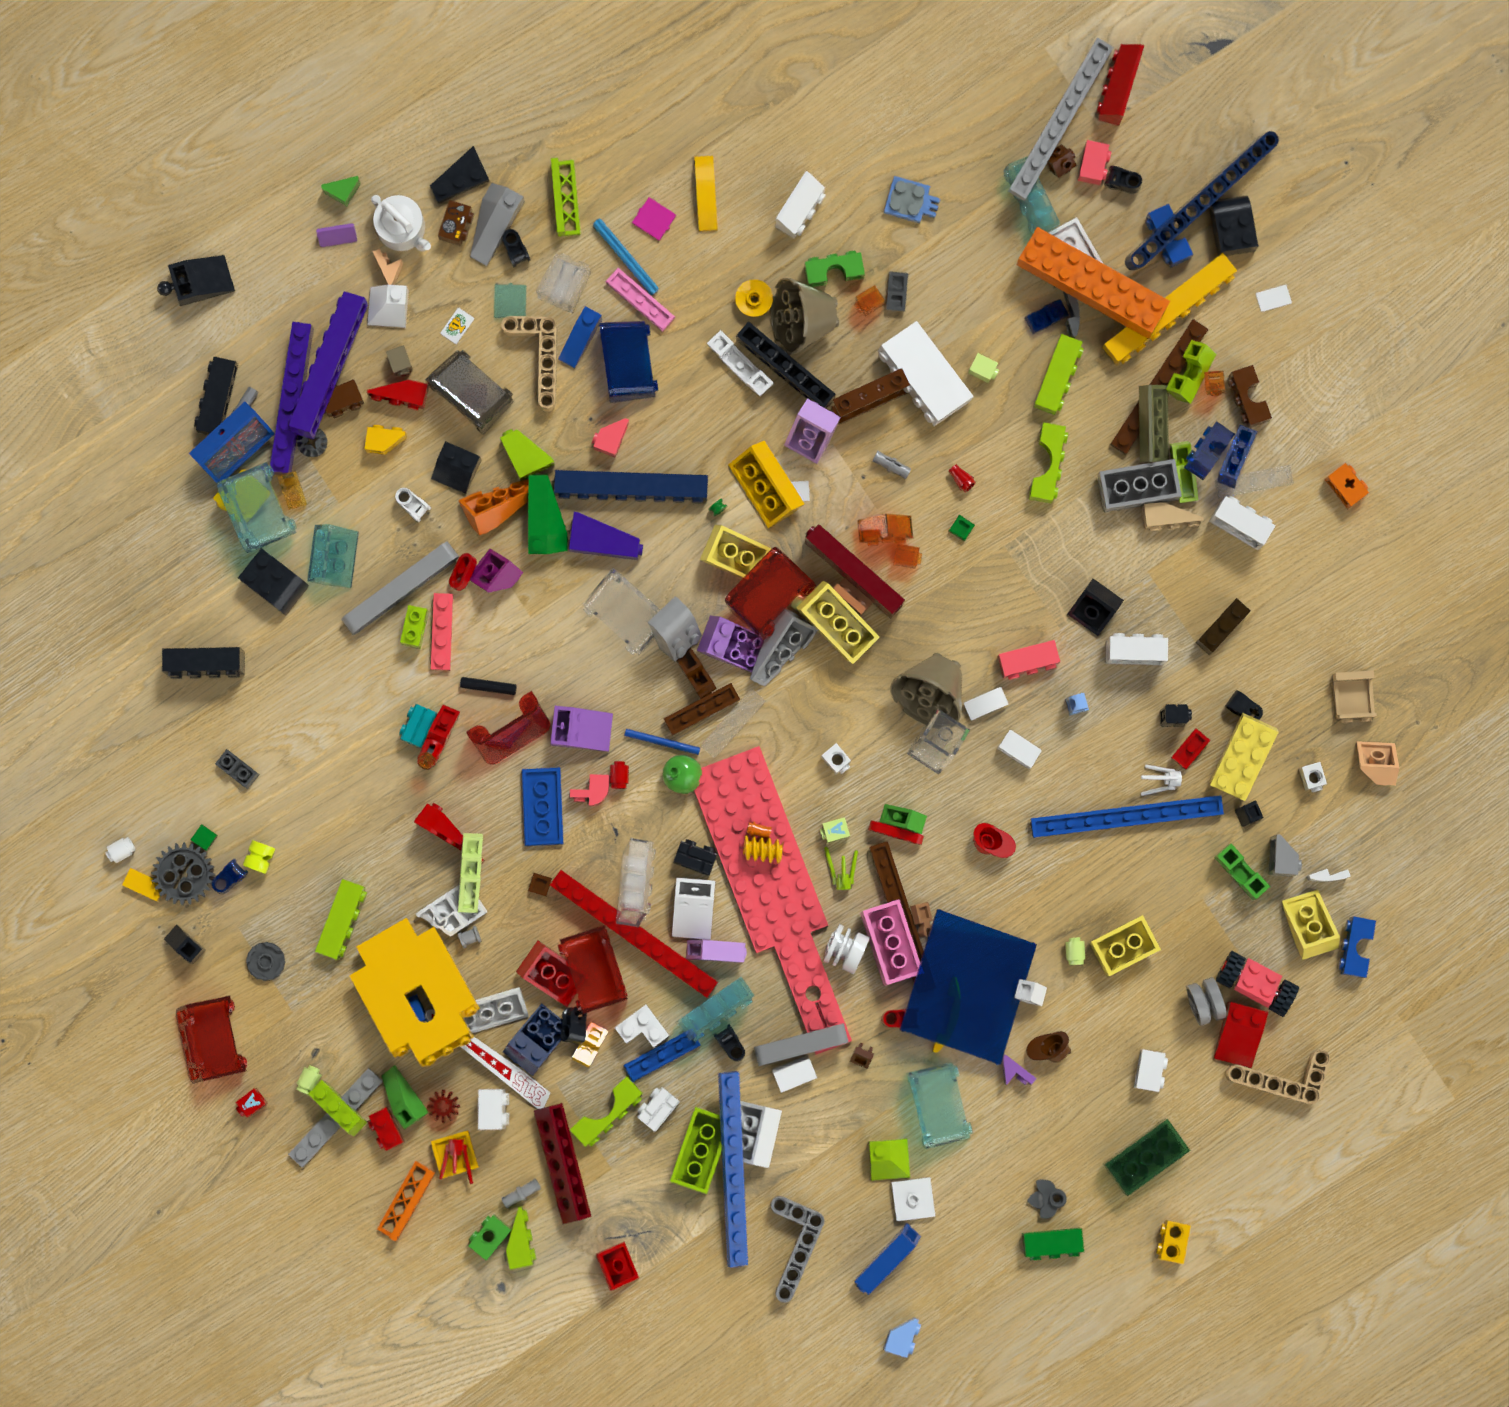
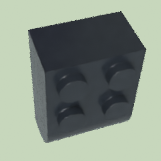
M1246 195L1216 200L1209 207L1218 256L1222 253L1225 256L1255 252L1259 246L1249 197Z
M262 548L238 577L242 583L285 616L309 587L305 581Z

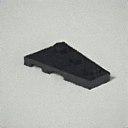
M472 146L430 185L438 204L490 181L475 147Z

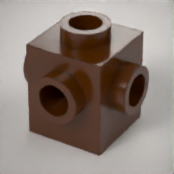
M1062 144L1054 149L1046 163L1049 171L1058 178L1069 173L1071 169L1077 166L1074 160L1076 158L1074 152Z

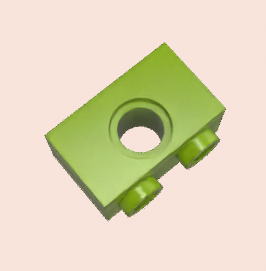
M408 605L400 640L402 645L421 649L429 614L426 608Z

